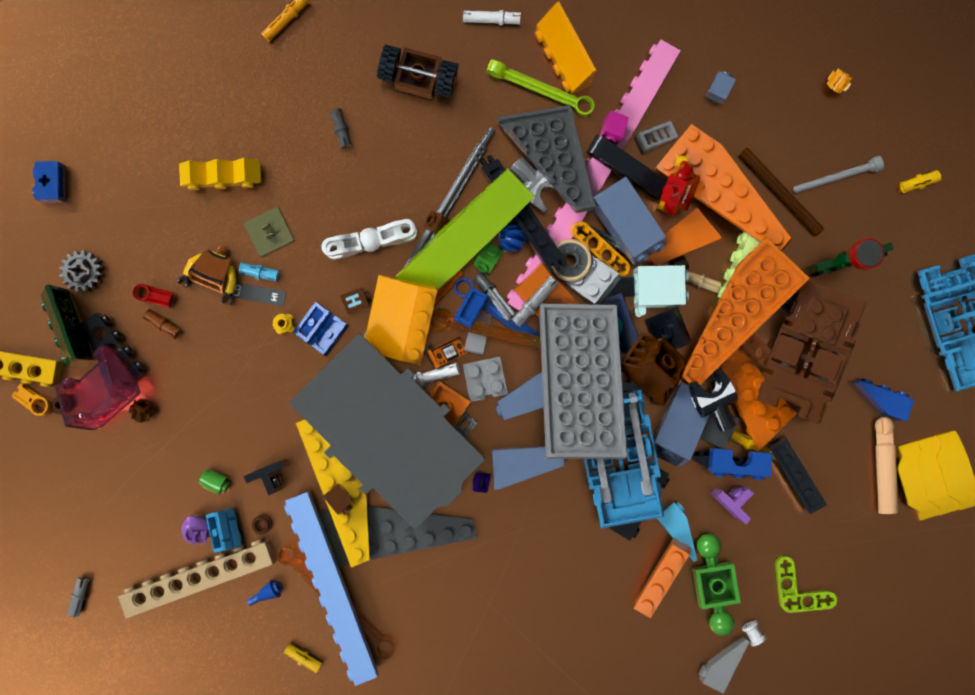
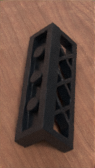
M785 435L780 437V441L769 446L809 514L827 506Z

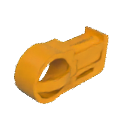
M19 384L17 387L19 389L18 392L14 391L12 394L16 401L37 416H46L51 412V401L48 398L34 392L27 386L28 384ZM39 400H44L46 405L40 402ZM36 404L45 410L42 413H38Z

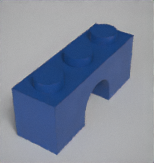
M710 448L708 471L713 472V476L725 477L726 474H733V478L745 479V475H750L755 480H764L765 477H771L772 453L748 451L746 463L737 466L733 461V450Z

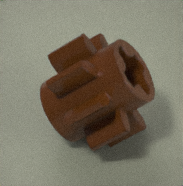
M146 399L134 400L133 405H130L129 413H132L131 419L139 423L149 421L150 417L154 414V409L151 408L152 403Z

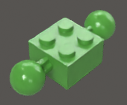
M704 534L697 541V551L705 558L706 565L692 567L697 602L701 609L714 608V614L710 618V628L715 634L726 636L733 631L735 621L733 616L726 611L725 606L741 603L735 566L730 561L718 563L717 556L722 549L721 541L713 534Z

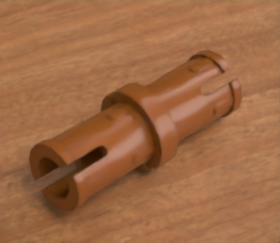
M148 309L143 315V320L155 326L159 332L162 331L173 339H177L182 329L169 322L166 317L159 316L151 309Z

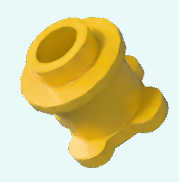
M279 314L273 319V327L278 334L291 333L295 330L292 324L293 316L291 314ZM284 320L285 325L281 327L280 323Z

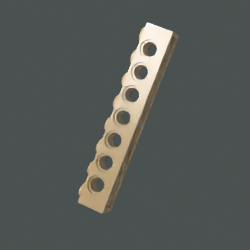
M262 539L252 542L251 547L244 549V546L233 549V553L227 556L224 552L214 556L215 560L208 562L205 559L196 563L197 567L190 569L189 566L179 569L178 574L172 575L170 572L162 575L159 581L154 582L151 579L143 582L140 588L135 589V586L124 589V594L118 596L125 618L273 565L276 561L269 541L262 542ZM249 552L256 556L255 562L248 560L247 555ZM230 559H234L237 562L236 569L229 565ZM212 566H216L219 569L218 575L212 573ZM194 573H198L201 576L200 582L194 580ZM176 579L182 582L183 586L181 589L176 587ZM158 586L164 589V595H160L157 592ZM140 593L146 596L145 602L139 599Z

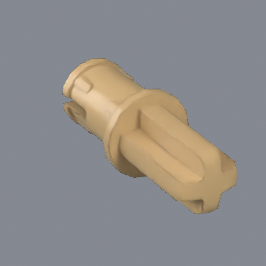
M688 271L687 283L698 286V289L702 287L716 293L720 290L721 282L707 278L705 274L699 275Z

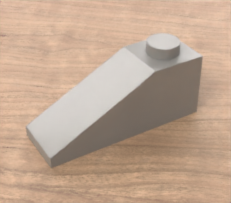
M741 636L711 658L706 666L703 665L700 669V681L724 694L750 641L746 637Z

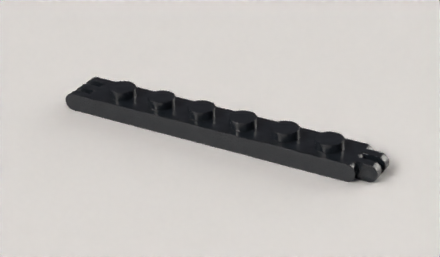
M489 155L487 156L489 164L484 158L480 161L483 165L481 170L491 184L505 171V168L498 159L494 160ZM527 204L513 219L520 230H522L525 238L548 273L552 275L554 270L551 266H554L556 271H559L561 267L558 262L563 267L568 266V264Z

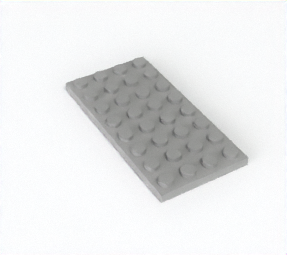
M540 303L539 319L546 459H625L627 451L617 305Z

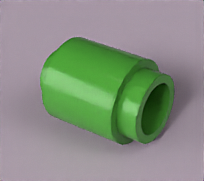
M204 470L199 479V484L203 488L218 495L226 492L230 482L227 481L228 477L213 470Z

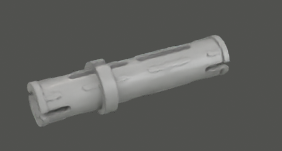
M549 276L526 303L522 304V308L511 320L521 328L524 322L536 313L535 310L539 307L540 303L546 299L559 283L555 282L552 276Z

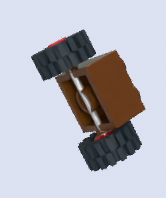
M385 44L379 59L380 62L378 63L377 79L392 83L395 79L394 86L396 90L431 100L433 99L434 92L437 95L451 97L458 73V63L442 61V58L439 56L405 47L402 57H400L401 48Z

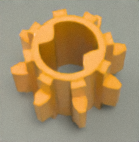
M838 68L836 72L833 70L829 75L827 85L835 92L841 94L843 90L846 92L852 85L850 81L853 78Z

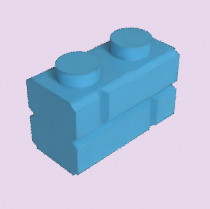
M234 508L206 515L214 553L242 546V537L238 531L237 515L234 513Z

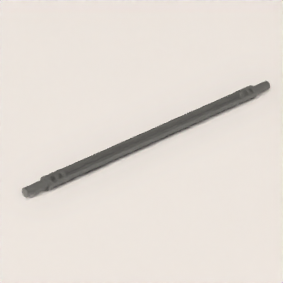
M489 127L481 142L477 143L437 213L447 218L486 152V146L495 133L494 129ZM426 229L404 267L410 263V260L436 234Z

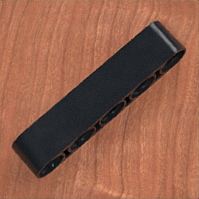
M600 135L594 137L586 151L589 156L620 177H626L632 185L648 196L659 201L661 200L663 188L667 183L666 179L608 139Z

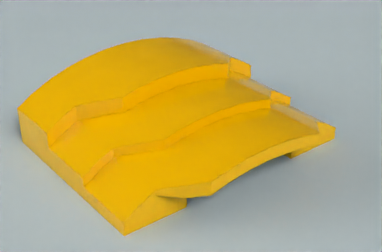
M947 431L897 446L900 456L897 471L905 492L907 504L917 511L919 520L975 506V477L965 448L956 431Z

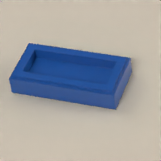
M471 287L455 315L454 321L472 329L489 295Z

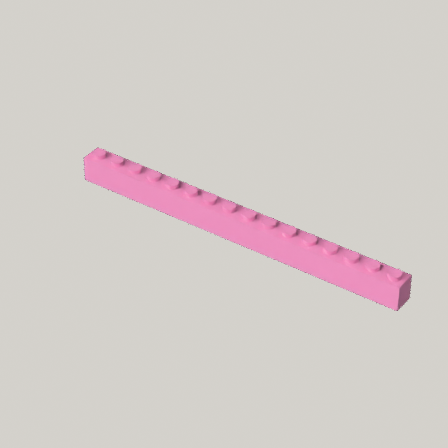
M660 40L658 45L653 44L649 51L650 59L648 61L644 60L639 69L642 71L640 76H635L630 84L632 90L630 93L626 92L620 101L623 104L621 109L616 108L615 112L629 117L624 138L616 145L624 150L681 51L663 40ZM587 158L585 165L594 197L599 193L611 170L594 158ZM567 202L563 208L559 207L554 215L557 218L553 225L550 223L546 229L554 244L557 245L563 240L572 239L573 237L570 234L571 225L577 221L582 222L588 211L575 213ZM537 254L534 258L532 256L529 258L525 265L528 269L525 274L521 273L516 281L517 284H520L540 263L543 264ZM511 289L506 298L509 300L508 305L519 311L524 302Z

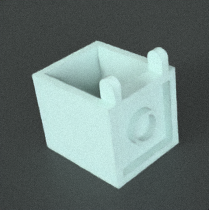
M685 265L638 266L633 270L634 310L636 317L645 315L646 308L681 307L686 305V301L689 300V291L685 290V282H688V270H685Z

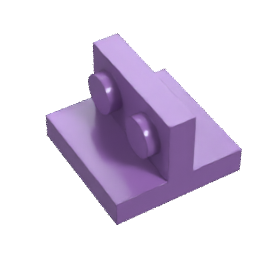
M741 485L739 487L735 486L728 493L730 496L717 488L710 493L738 521L747 524L751 520L740 508L754 494L749 488Z

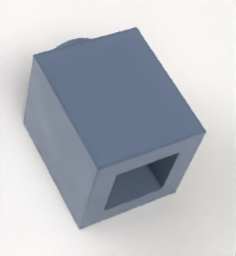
M719 71L706 97L723 104L736 79L732 78L733 76L728 72Z

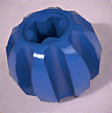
M509 223L499 232L498 241L504 250L516 252L525 245L526 238L517 224Z

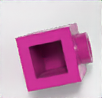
M610 111L604 118L600 136L617 145L624 138L629 117Z

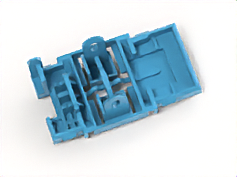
M975 254L958 259L961 269L945 274L940 273V265L917 271L922 290L924 289L925 295L921 297L926 302L924 307L937 348L941 350L939 352L940 356L944 355L946 358L944 359L947 370H949L956 392L975 387V333L972 332V325H975V300L966 303L962 300L963 296H966L967 300L975 298ZM957 298L958 302L962 306L963 314H957L956 309L958 308V306L948 307L935 312H932L931 310L955 304L954 299ZM965 319L968 325V335H965L964 331L939 337V335L962 329L960 320Z

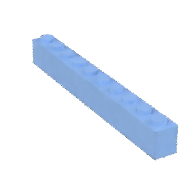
M310 491L286 500V505H284L285 511L288 516L291 515L293 523H291L294 534L299 536V548L302 553L305 552L307 557L305 560L308 571L311 570L313 573V585L315 589H319L321 594L319 601L322 608L325 607L327 610L326 619L329 626H333L335 631L333 638L335 643L341 647L340 656L342 662L347 663L349 669L347 670V675L350 682L353 681L356 686L378 677L379 672Z

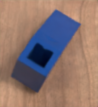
M865 378L854 380L853 384L882 415L899 421H908L915 401L908 398L909 394L901 391L894 393L890 391V387L885 385L877 387L872 385L873 381Z

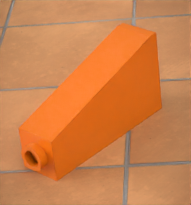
M696 208L665 233V248L658 253L651 254L645 263L648 266L662 265L677 257L712 244L719 240L721 236L701 211Z

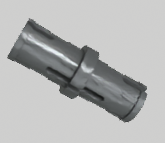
M333 109L330 111L335 126L333 128L334 133H337L340 148H346L344 140L348 148L352 146L347 131L349 129L348 124H345L342 109H336L338 117Z

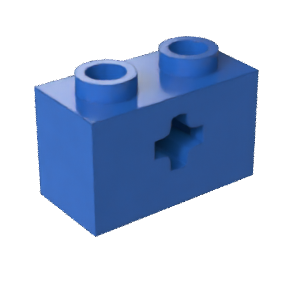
M58 161L35 162V167L32 170L35 179V186H33L32 192L35 200L41 203L65 202V165Z

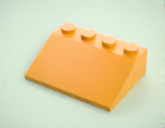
M557 2L536 25L535 36L539 43H543L546 57L552 59L554 63L553 69L557 76H561L564 90L571 95H575L592 85L597 70L560 2Z
M378 275L365 338L385 357L421 365L437 294L436 287Z

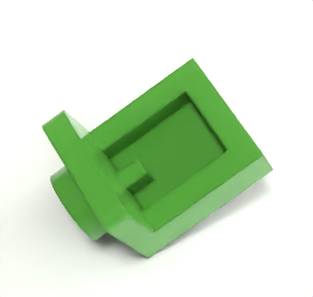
M489 241L479 253L473 265L479 271L489 275L505 250Z

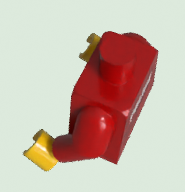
M677 155L674 166L680 167V170L669 175L667 183L663 188L660 203L656 209L669 215H676L678 208L688 211L701 178L693 173V168L687 162L688 157Z

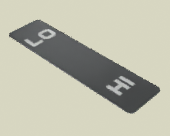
M236 283L232 295L234 298L283 306L286 292Z

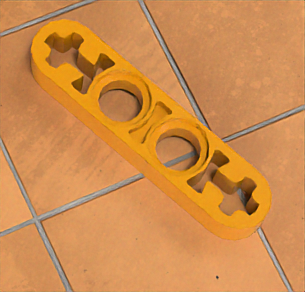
M577 221L571 225L570 234L572 237L587 246L594 257L619 273L620 276L628 274L630 270L628 261L587 223ZM582 226V232L589 235L585 237L583 234H577L578 230L576 227ZM592 237H595L598 241L595 248L589 246V240ZM605 250L611 252V257L607 261L602 256ZM615 261L617 264H623V271H617L619 269L618 266L611 263Z

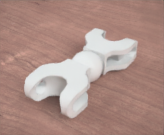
M409 219L394 221L377 227V229L366 228L360 234L356 232L327 238L322 242V251L333 260L350 257L364 251L373 252L378 250L380 246L398 245L415 240L417 229ZM404 229H410L408 233H403ZM337 246V249L331 252L332 247Z

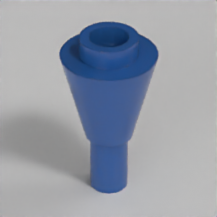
M270 580L256 595L247 599L248 604L251 606L259 601L280 597L282 592L281 585L277 581Z

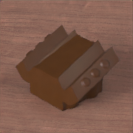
M643 332L621 361V372L628 373V380L635 383L644 392L645 396L653 397V404L661 406L665 405L683 378L681 374L685 368V358L664 337L657 340L652 334Z

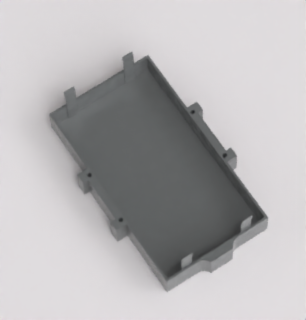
M359 333L289 404L331 445L324 453L330 459L335 456L363 484L359 489L365 495L374 488L416 530L438 507H447L463 491L462 483L486 458L444 417L451 409L446 404L440 406L413 379L416 374L410 368L401 374Z

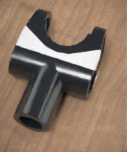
M718 369L713 373L715 385L712 392L707 393L697 381L689 383V391L698 414L701 417L712 414L719 431L723 432L736 425L728 405L736 402L738 398L728 376L723 370Z

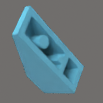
M670 501L663 507L664 517L656 519L672 538H676L691 547L689 558L695 562L697 556L688 520L684 514L686 510L679 502L675 504L673 501Z

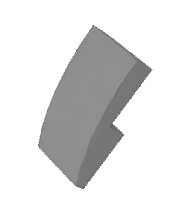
M480 312L472 329L468 331L464 351L483 355L492 315Z

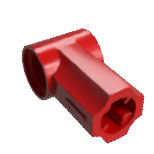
M137 284L132 292L136 300L166 308L171 307L174 299V292L146 284ZM142 288L147 289V295L144 298H141L139 294Z

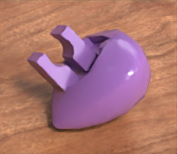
M190 515L183 521L181 533L185 541L192 545L202 541L203 544H206L207 538L210 536L207 520L200 516Z

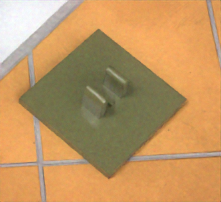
M278 207L243 223L260 257L294 241Z

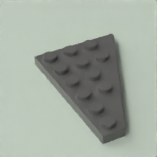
M571 105L498 117V124L575 213L595 210L596 206Z

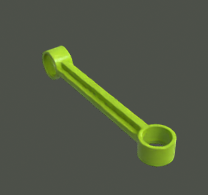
M490 60L486 72L491 76L499 79L504 78L558 102L571 105L581 117L589 116L594 109V101L589 96L576 97L512 70L496 60ZM579 101H588L591 109L588 112H581L578 109Z

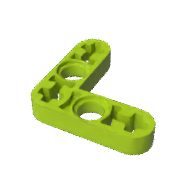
M784 555L776 559L775 569L779 604L784 611L794 613L831 609L836 606L837 597L829 590L798 593L794 561ZM784 560L789 563L786 566V572L791 573V575L781 576V573L785 574L784 568L780 566ZM790 579L792 586L789 589H784L782 587L783 580ZM826 595L832 598L828 601V604L824 601L817 600V598L825 599ZM811 596L813 603L807 607L803 604V600L805 597ZM788 599H790L793 602L798 601L799 605L791 604L790 608H788V606L784 605V603L788 602Z

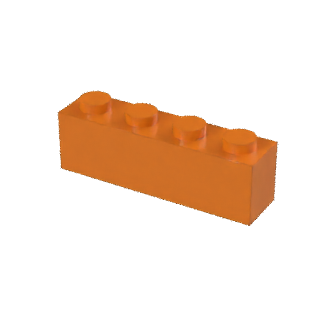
M676 538L672 539L635 600V610L649 618L652 617L688 559L691 547Z

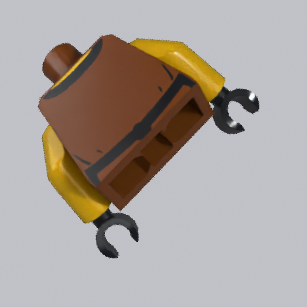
M220 245L216 252L206 249L203 253L190 258L183 271L184 276L179 277L177 280L178 284H182L185 279L186 284L184 287H190L193 281L222 294L225 291L226 295L221 298V302L224 304L225 298L229 297L231 300L230 305L234 303L232 293L235 290L236 273L231 259L227 257L230 250Z

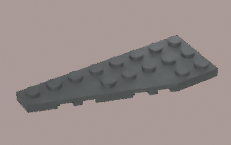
M367 506L370 560L477 539L474 520L471 518L431 514L414 530L394 509ZM329 509L319 510V517L338 566L350 564Z

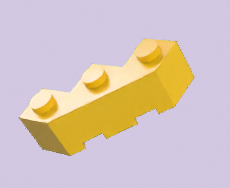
M241 158L235 161L215 159L208 162L188 160L179 163L180 186L188 187V190H199V188L206 187L226 189L227 186L252 188L254 184L261 183L260 160Z

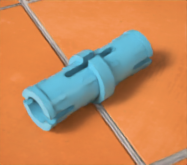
M244 262L240 263L239 274L249 275L258 280L278 281L279 270L266 268L260 264L257 266Z

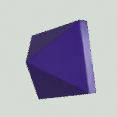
M477 472L472 480L473 491L487 493L491 474Z

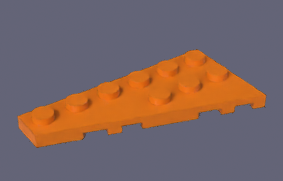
M738 348L719 368L725 372L735 389L738 400L734 402V405L746 424V431L748 435H751L755 444L753 446L757 452L797 413L786 400L781 398L778 401L777 408L756 400L762 381L764 382L765 377L741 349Z

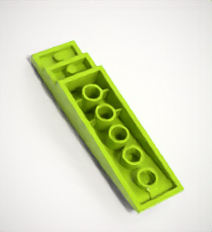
M507 168L424 245V248L410 260V263L396 275V278L435 286L438 291L491 241L535 195Z

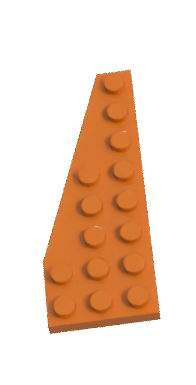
M692 124L655 167L657 172L668 178L670 174L680 170V167L674 166L677 155L688 157L687 162L693 168V173L701 177L693 197L758 242L767 237L781 251L790 243L791 237L722 144Z
M765 237L736 266L681 374L688 383L697 381L701 385L810 279L769 238Z

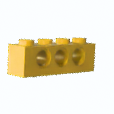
M0 351V361L3 362L0 375L3 380L14 381V378H19L21 383L33 384V381L40 382V386L45 387L59 384L63 366L62 361ZM19 364L22 365V371L20 373L17 371V366ZM38 367L41 368L40 376L36 375V369Z

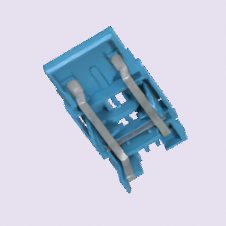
M642 390L623 393L625 435L634 434L632 437H626V458L628 462L639 460L640 463L628 465L629 470H624L623 460L618 459L620 471L616 472L615 467L605 469V466L613 465V459H584L589 490H594V505L597 506L601 528L664 517L660 497L662 493L660 483L657 482V478L661 477L649 414H644L645 405ZM641 432H649V437L647 434L641 435ZM652 452H653L654 460L646 461V459H649V458L652 457ZM588 466L590 469L598 468V470L589 472Z

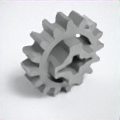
M75 250L74 256L67 254L68 260L62 259L64 266L59 267V269L63 270V273L59 277L65 278L62 283L69 284V289L73 290L75 288L77 292H81V290L88 292V287L95 288L94 282H101L98 276H103V273L99 272V269L103 268V266L97 265L100 260L93 258L94 254H87V251L84 250L79 253V251ZM82 269H83V270H85V271H87V272L79 273V272H76L75 270H82Z

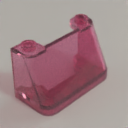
M101 345L94 352V358L99 362L80 380L66 378L55 387L65 427L85 430L100 429L141 393L139 384L111 347Z

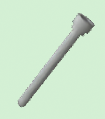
M881 156L871 158L866 164L796 185L793 191L800 193L869 170L871 172H879L884 170V162Z

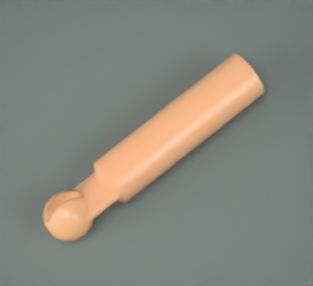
M880 417L874 426L877 443L875 449L878 513L898 514L896 445H894L895 425L892 419Z

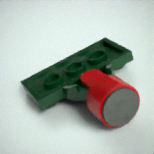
M863 239L851 247L849 254L843 251L834 259L806 267L808 275L814 273L816 277L832 272L831 268H833V271H837L851 265L859 270L866 271L879 266L884 257L888 256L887 252L894 249L892 242L881 245L875 239Z

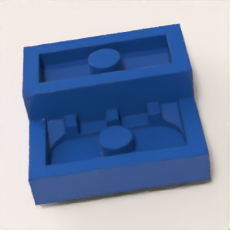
M315 301L293 333L327 356L349 325Z

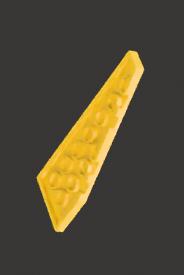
M306 420L297 422V428L323 495L337 484H341L355 501L352 505L353 509L346 515L343 513L337 515L326 501L351 568L369 561L370 544L367 494L365 495L359 489L363 484L335 456L330 459L324 453L331 445Z

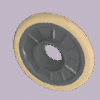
M574 239L563 240L556 245L564 259L568 255H573L576 258V263L563 267L558 262L561 270L556 271L554 266H551L554 274L565 281H576L583 278L589 272L592 264V256L588 247Z

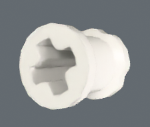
M757 620L750 621L742 626V631L746 632L751 646H757L766 640L765 635H762L757 626Z

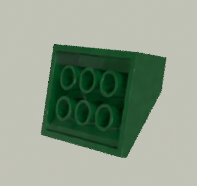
M49 284L45 285L41 294V306L49 317L48 325L56 336L54 341L61 350L62 363L67 368L74 369L95 361L88 340L78 328L81 320L69 289Z

